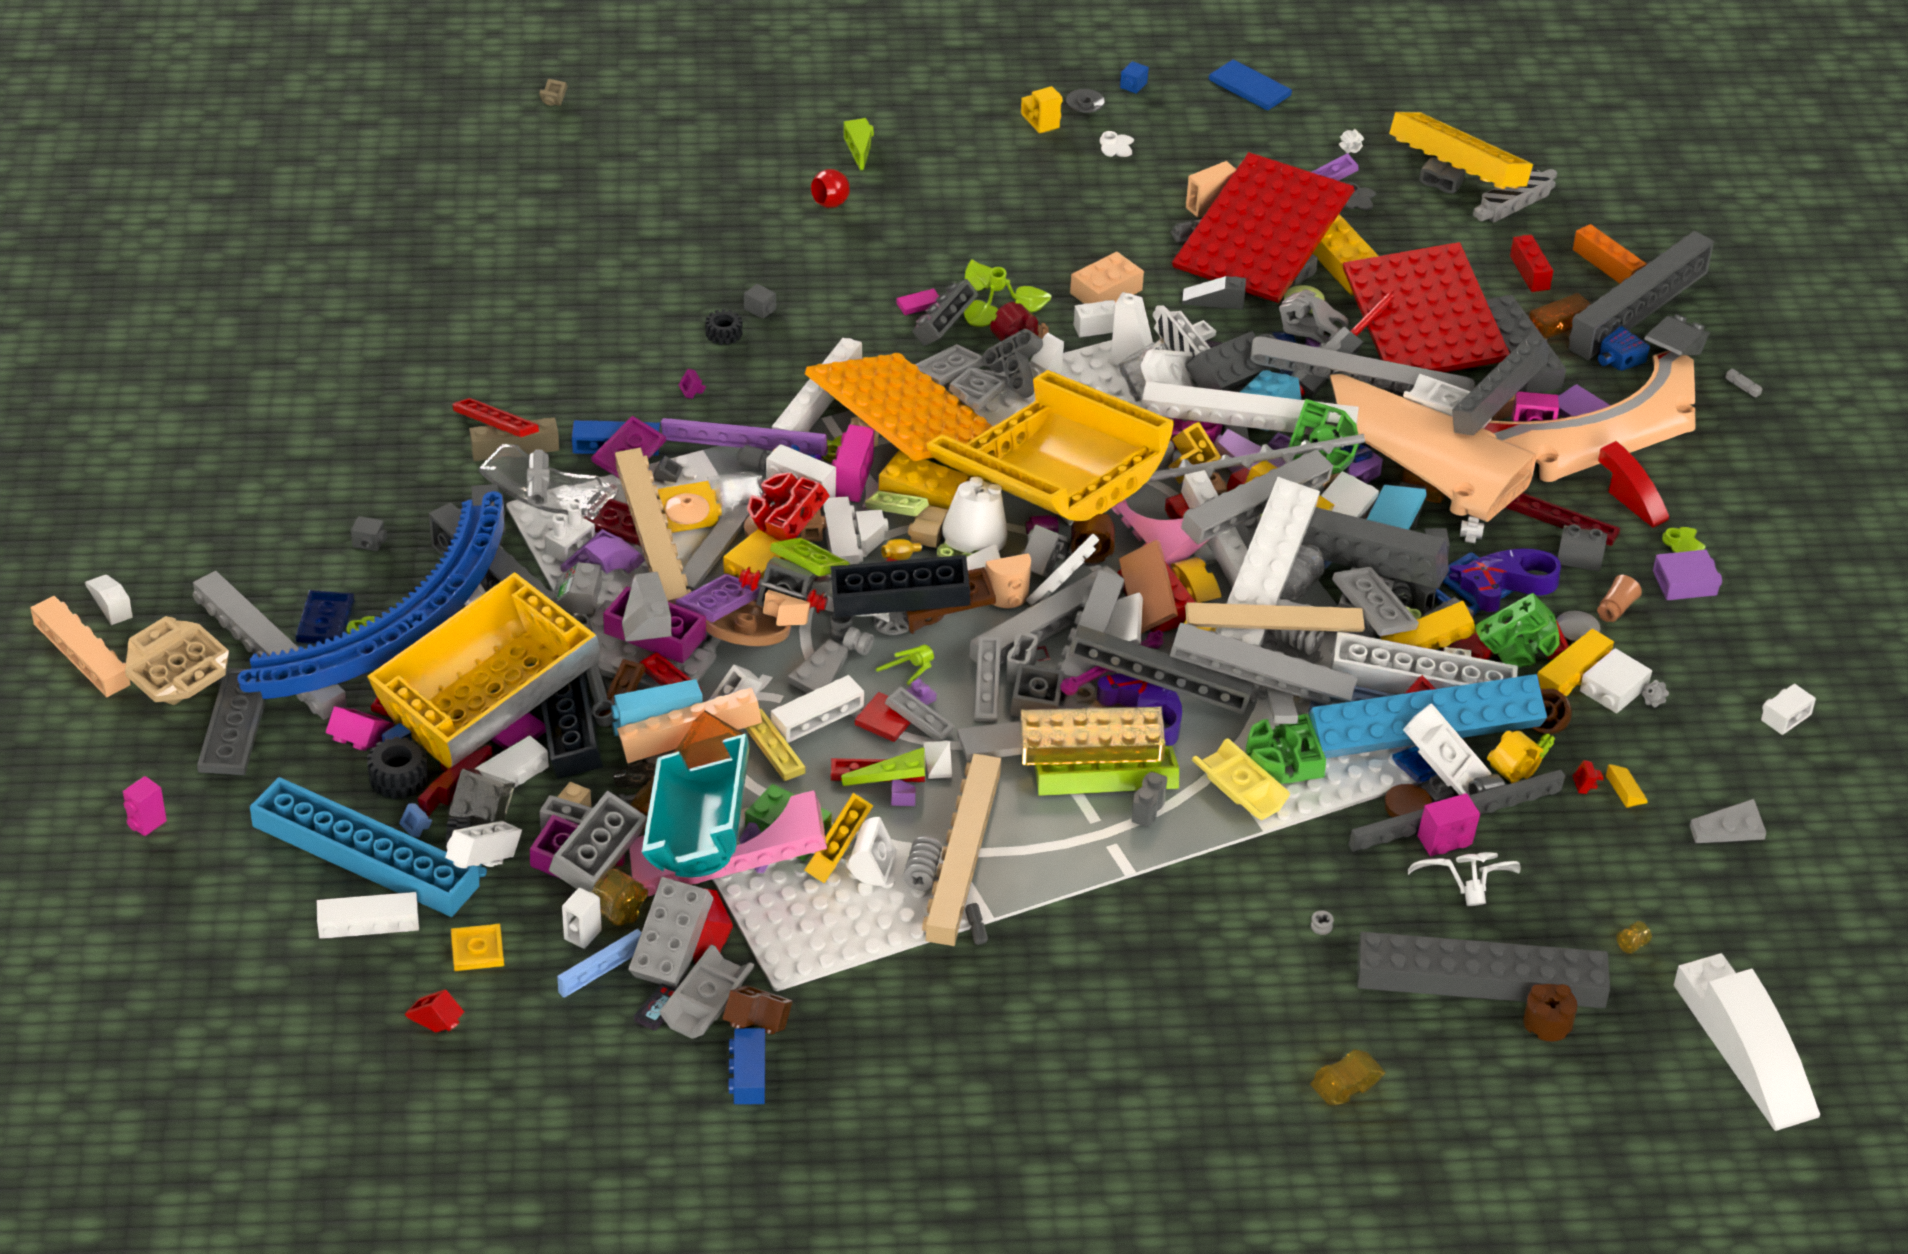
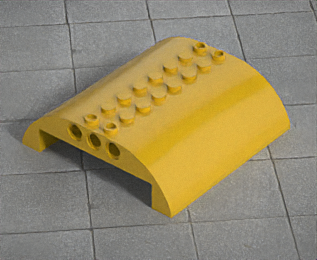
M1046 370L1033 378L1036 400L966 444L943 434L926 444L931 455L946 466L971 477H980L985 482L998 484L1002 487L1003 491L1069 520L1086 521L1097 514H1103L1116 504L1122 502L1149 480L1168 448L1173 430V420Z

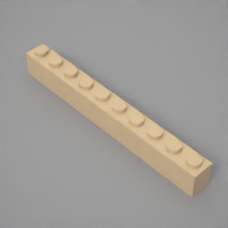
M641 448L615 452L616 469L649 573L658 572L667 601L675 604L677 599L687 595L691 590L686 589L688 587L686 574H681L683 572L681 559H676L678 556L675 543H671L673 542L671 529L666 528L668 527L667 516L662 514L663 505L661 499H657L659 497L657 485H652L654 478L652 470H648L649 462L647 455L643 456Z
M973 753L971 763L967 762L965 776H967V779H962L960 788L962 796L958 795L956 801V809L958 811L953 812L951 819L953 829H948L946 843L949 844L948 847H943L941 859L944 862L938 865L937 878L939 880L933 883L932 895H934V898H929L927 906L929 916H924L922 931H926L927 942L955 946L1000 778L1001 758Z

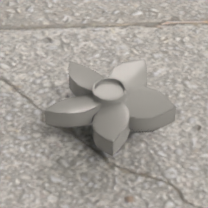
M1253 683L1250 696L1251 702L1254 703L1257 698L1266 699L1264 686Z

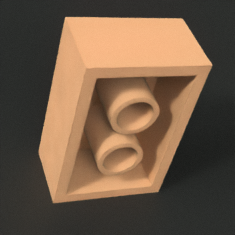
M1115 252L1071 274L1070 294L1084 304L1114 300L1116 303L1122 292L1134 295L1142 291L1144 271L1120 253Z

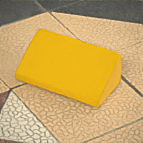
M1612 764L1608 765L1606 777L1626 808L1648 802L1627 768Z

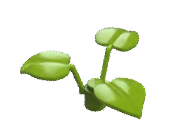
M971 259L966 268L965 279H968L976 291L991 287L987 303L982 300H974L964 311L967 323L972 326L984 327L990 325L992 320L995 321L997 317L995 313L998 309L990 304L994 291H1001L1005 286H1007L1012 298L1016 299L1015 303H1021L1030 312L1040 310L1051 300L1049 293L1031 286L1018 287L1015 294L1010 285V280L1006 279V270L1002 267L990 268Z

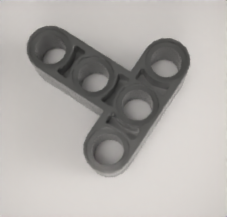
M1023 329L987 349L982 356V362L985 366L995 370L996 373L1005 371L1009 388L1021 397L1029 398L1034 394V384L1028 358L1041 350L1043 340L1030 330Z

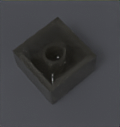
M474 768L462 769L448 815L469 817L470 822L477 825L505 821L515 783Z

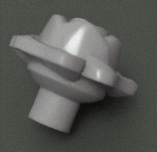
M1654 680L1651 684H1646V691L1642 692L1646 705H1652L1654 708L1659 704L1665 703V697L1669 695V692L1666 690V684L1664 682L1660 683L1658 680Z

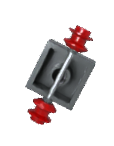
M773 557L767 563L763 578H761L760 570L752 573L750 567L742 570L739 577V583H742L741 588L748 585L753 592L758 587H761L756 605L764 607L765 593L768 590L810 602V609L812 607L816 608L818 614L821 610H825L828 603V598L825 597L826 592L818 595L816 589L811 591L815 578L814 573L777 557Z

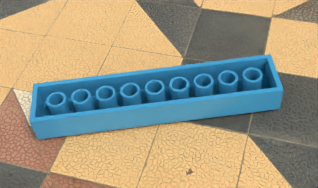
M1537 674L1312 707L1309 712V717L1325 758L1416 745L1403 729L1415 715L1431 703L1461 738L1538 727L1547 719Z
M278 777L250 806L253 827L397 893L416 892L417 902L452 917L480 886L478 866L457 867L453 864L454 861L445 858L447 852L283 778Z

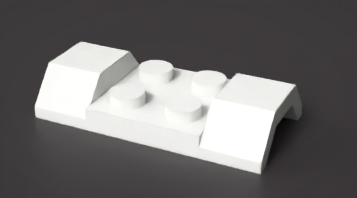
M1153 349L1146 352L1140 365L1145 381L1198 387L1197 384L1192 382L1190 373L1185 367L1193 358L1192 352Z
M1419 374L1414 388L1411 392L1405 391L1403 397L1452 416V409L1471 391ZM1491 419L1482 427L1483 429L1487 426Z
M1432 703L1415 715L1403 729L1420 749L1418 752L1445 784L1448 787L1452 786L1459 795L1467 793L1470 796L1468 789L1470 781L1477 777L1492 774Z

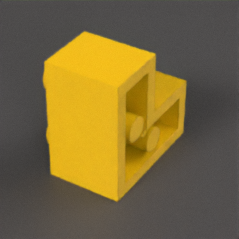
M1052 86L1033 91L1032 95L1021 99V115L1039 134L1060 128L1062 96Z
M1199 421L1172 438L1182 456L1171 463L1168 468H1179L1183 459H1187L1192 465L1221 459L1220 454ZM1184 476L1175 477L1178 484L1183 482Z

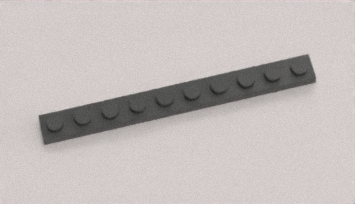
M1560 769L1473 794L1469 797L1480 814L1492 813L1497 809L1508 806L1512 807L1521 802L1533 801L1545 795L1558 793L1562 789L1565 775ZM1424 809L1352 829L1348 845L1352 851L1368 849L1373 845L1388 843L1394 839L1409 837L1418 833Z

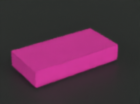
M933 288L899 297L896 304L904 315H909L927 310L931 305L937 303L936 299L939 295Z

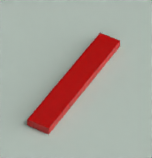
M472 398L452 404L453 411L520 438L539 432L538 424Z

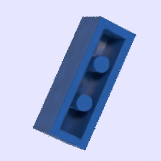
M765 1028L735 1029L734 1039H729V1054H734V1058H729V1074H734V1078H729V1094H734V1104H765Z

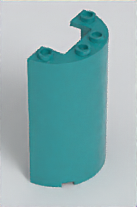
M746 734L723 740L731 758L689 769L680 752L657 758L642 847V854L653 866L661 871L667 869L675 872V876L695 878L713 874L730 862V858L736 850L749 757V741Z

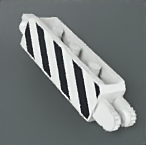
M1164 305L1155 308L1156 310L1153 312V317L1156 320L1154 329L1169 347L1170 351L1192 352L1194 358L1198 353L1210 349L1182 311L1170 312Z

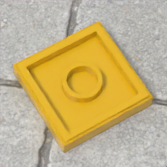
M500 924L451 929L454 971L504 966Z

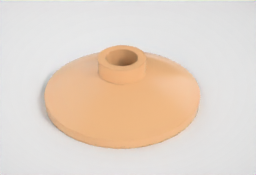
M691 493L679 494L668 500L665 505V513L670 520L676 523L695 524L708 516L709 504L699 495Z

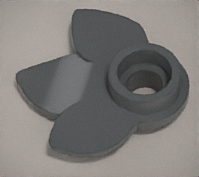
M1347 183L1354 186V192L1345 204V207L1348 209L1357 207L1360 210L1372 209L1373 203L1370 198L1374 197L1376 192L1366 187L1359 188L1354 183Z

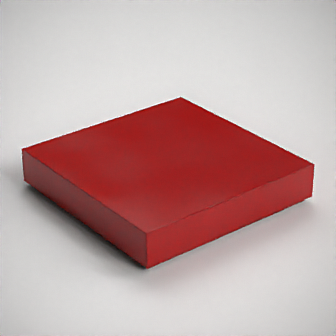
M878 692L855 718V725L895 742L911 722L885 704L886 699L889 697L888 695Z

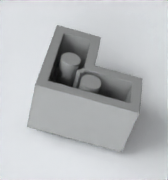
M1035 525L1028 535V545L1021 552V555L1029 553L1031 571L1049 577L1057 557L1065 559L1071 545V539Z

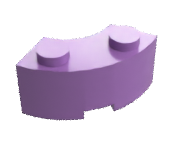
M604 536L585 546L590 561L601 565V570L606 574L615 569H623L629 574L645 561L642 554L617 536L616 538Z

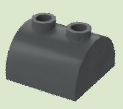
M1564 525L1558 553L1561 565L1600 572L1608 533H1603L1599 529H1583L1578 525Z

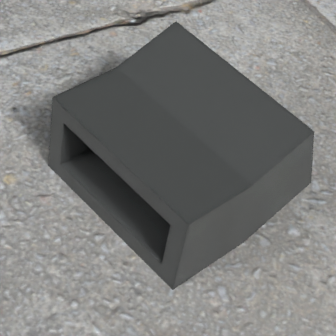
M1411 582L1410 592L1413 596V607L1419 610L1422 615L1427 611L1433 610L1436 589Z

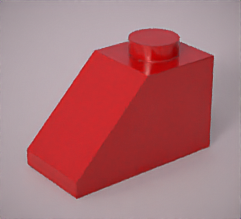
M445 989L419 998L405 1013V1016L434 1032H440L443 1030L450 1031L459 1024L460 1021L458 1019L464 1011Z

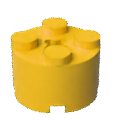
M1508 730L1502 735L1501 742L1496 749H1493L1488 754L1487 760L1496 772L1512 784L1519 782L1518 780L1523 777L1528 779L1533 775L1542 761L1539 755L1540 752L1543 753V749L1523 732H1511Z

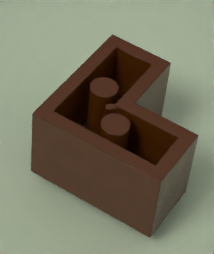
M746 985L730 990L723 1020L729 1021V1025L734 1028L740 1029L754 1024L765 1028V1033L775 1034L785 1029L793 1000Z

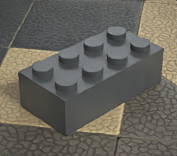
M1253 331L1198 353L1185 366L1199 388L1231 391L1250 383L1263 370L1269 371L1272 368L1255 364L1250 360L1252 341L1256 338Z

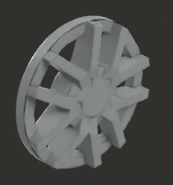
M905 611L889 613V622L875 616L873 618L874 627L883 634L899 635L909 631Z

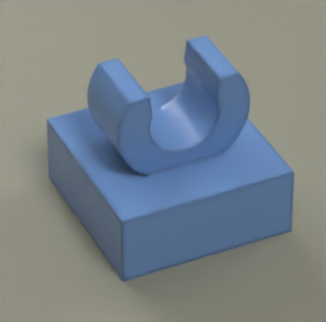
M408 804L399 824L412 837H420L423 829H429L433 820L428 819L429 817L416 804Z

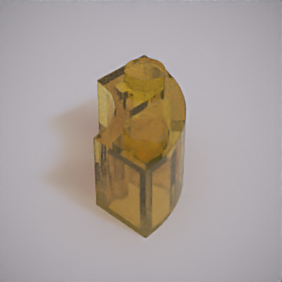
M1354 1049L1340 1062L1325 1065L1318 1070L1310 1085L1328 1105H1338L1350 1101V1096L1359 1090L1362 1093L1369 1090L1386 1072L1368 1052Z

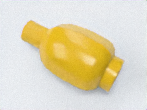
M906 539L889 540L886 545L881 547L883 558L906 560L912 556L913 552L922 551L921 543H912Z

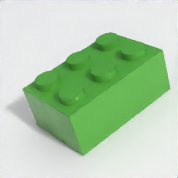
M771 784L745 811V828L749 822L756 823L762 833L781 815L790 797L795 794ZM821 808L826 836L832 826V813ZM809 853V854H806V855H802V856H798V857H796V858H798V859H800V860H802V861L805 862V860H806L812 853Z

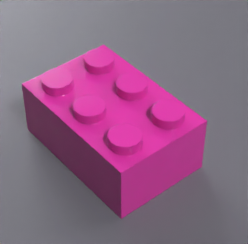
M849 424L847 432L842 434V446L837 448V460L832 462V466L836 467V497H848L849 501L860 502L874 462V429Z

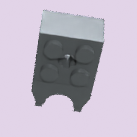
M1019 663L1009 715L1032 720L1048 718L1050 723L1066 726L1089 723L1091 710L1077 703V701L1082 702L1093 699L1095 687L1090 683H1086L1079 687L1078 690L1087 689L1090 691L1089 693L1083 694L1077 690L1074 695H1067L1061 690L1060 685L1064 679L1072 676L1064 675V671ZM1074 713H1083L1086 716L1077 717L1074 715Z

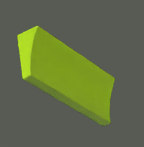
M1172 746L1033 753L1039 796L1137 791L1142 787L1144 777L1151 771L1167 776L1166 789H1179V765Z

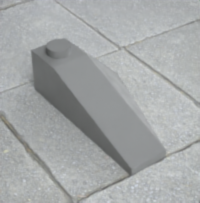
M658 572L635 574L622 621L626 642L671 636V614Z

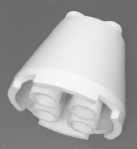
M971 477L970 481L958 486L942 524L941 534L944 536L945 543L948 546L961 552L973 554L974 550H982L991 545H996L998 551L1006 545L1008 530L1001 492L1002 487L1000 485L985 482L980 477Z

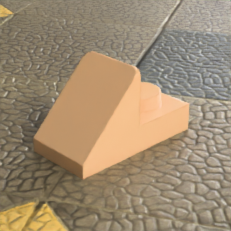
M768 590L765 593L763 613L776 617V625L807 624L810 602L772 590Z

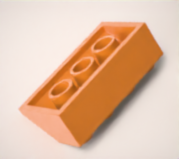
M1591 224L1576 231L1573 251L1620 284L1626 278L1635 274L1637 270L1647 265Z

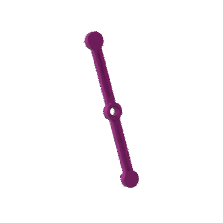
M1160 630L1151 632L1146 637V640L1142 641L1139 645L1158 649L1163 644V633ZM1096 666L1078 677L1072 676L1064 679L1060 688L1065 694L1074 695L1082 685L1108 671L1113 673L1115 671Z

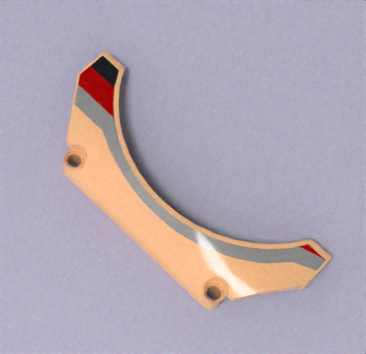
M1669 350L1653 355L1654 371L1650 379L1640 390L1614 405L1591 413L1544 421L1511 422L1491 420L1484 429L1494 433L1497 439L1536 453V463L1539 464V479L1544 482H1552L1561 477L1600 464L1598 462L1600 448L1614 441L1619 442L1631 453L1695 430V408L1691 406V404H1695L1694 360L1687 355L1681 356Z

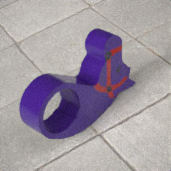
M1511 549L1483 556L1467 565H1452L1450 570L1454 573L1449 574V578L1459 582L1460 589L1471 593L1475 597L1480 609L1486 612H1494L1500 608L1502 589L1526 594L1534 593L1535 595H1547L1554 592L1559 585L1561 563L1556 556L1545 551ZM1538 570L1546 572L1548 574L1533 575L1528 573L1527 571Z
M1121 673L1103 676L1098 680L1096 698L1099 704L1112 706L1119 703L1123 706L1136 708L1133 735L1141 745L1145 747L1172 746L1178 741L1182 721V704L1175 691ZM1161 719L1171 727L1154 729L1146 726L1144 722Z

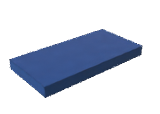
M1234 59L1209 74L1210 81L1267 111L1291 96L1292 89Z

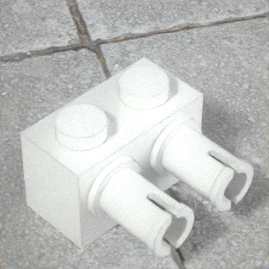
M571 502L570 505H567L568 518L562 513L555 514L552 517L553 530L545 535L546 553L562 562H565L595 536L594 524L582 518V506L578 502Z

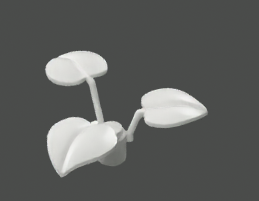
M1484 852L1477 855L1466 854L1456 858L1458 863L1471 861L1473 880L1466 881V886L1463 885L1450 859H1425L1415 862L1408 869V875L1414 870L1425 866H1449L1460 887L1461 894L1465 893L1467 906L1486 904L1484 891H1486L1485 884L1488 872L1508 870L1519 874L1521 868L1520 863L1517 861H1504L1481 867L1479 871L1483 873L1480 882V880H1477L1476 861L1484 862L1485 860L1498 857L1497 853Z

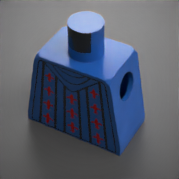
M1620 326L1602 341L1598 361L1602 366L1610 364L1617 370L1622 371L1647 362L1650 345L1623 326Z

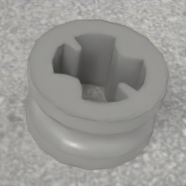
M1326 911L1315 912L1312 915V931L1319 935L1329 934L1333 928V916Z

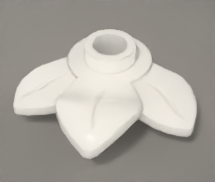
M1106 131L1100 137L1101 150L1106 156L1113 157L1116 154L1120 157H1127L1132 155V150L1129 147V144L1134 142L1132 137L1117 135L1112 131Z

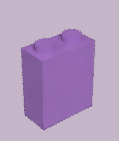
M1707 550L1656 555L1653 573L1666 600L1717 595L1719 586L1722 584V577L1717 572L1714 560L1710 558Z

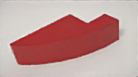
M1617 441L1600 448L1598 462L1612 472L1609 493L1652 528L1668 521V512L1656 487L1642 466L1628 450Z

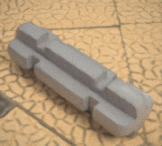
M1734 369L1727 371L1725 378L1731 383L1734 381V385L1747 393L1749 391V394L1757 398L1761 395V386L1756 383L1754 385L1752 380L1742 374L1738 375L1739 372Z

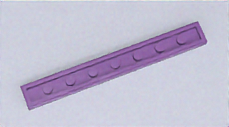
M663 418L661 421L662 434L666 436L668 441L743 448L747 444L768 451H773L780 444L789 448L794 444L799 447L800 452L803 454L826 456L828 453L826 434Z

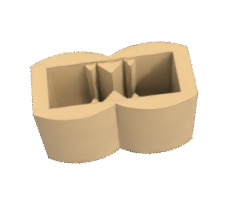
M929 505L920 514L915 516L914 523H910L908 529V536H911V542L937 548L942 538V524L949 509Z

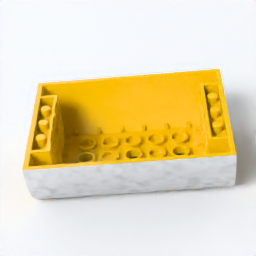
M514 572L367 677L381 704L395 725L401 723L410 730L412 739L417 741L419 745L421 744L429 754L449 769L597 663L600 658V647L596 634Z

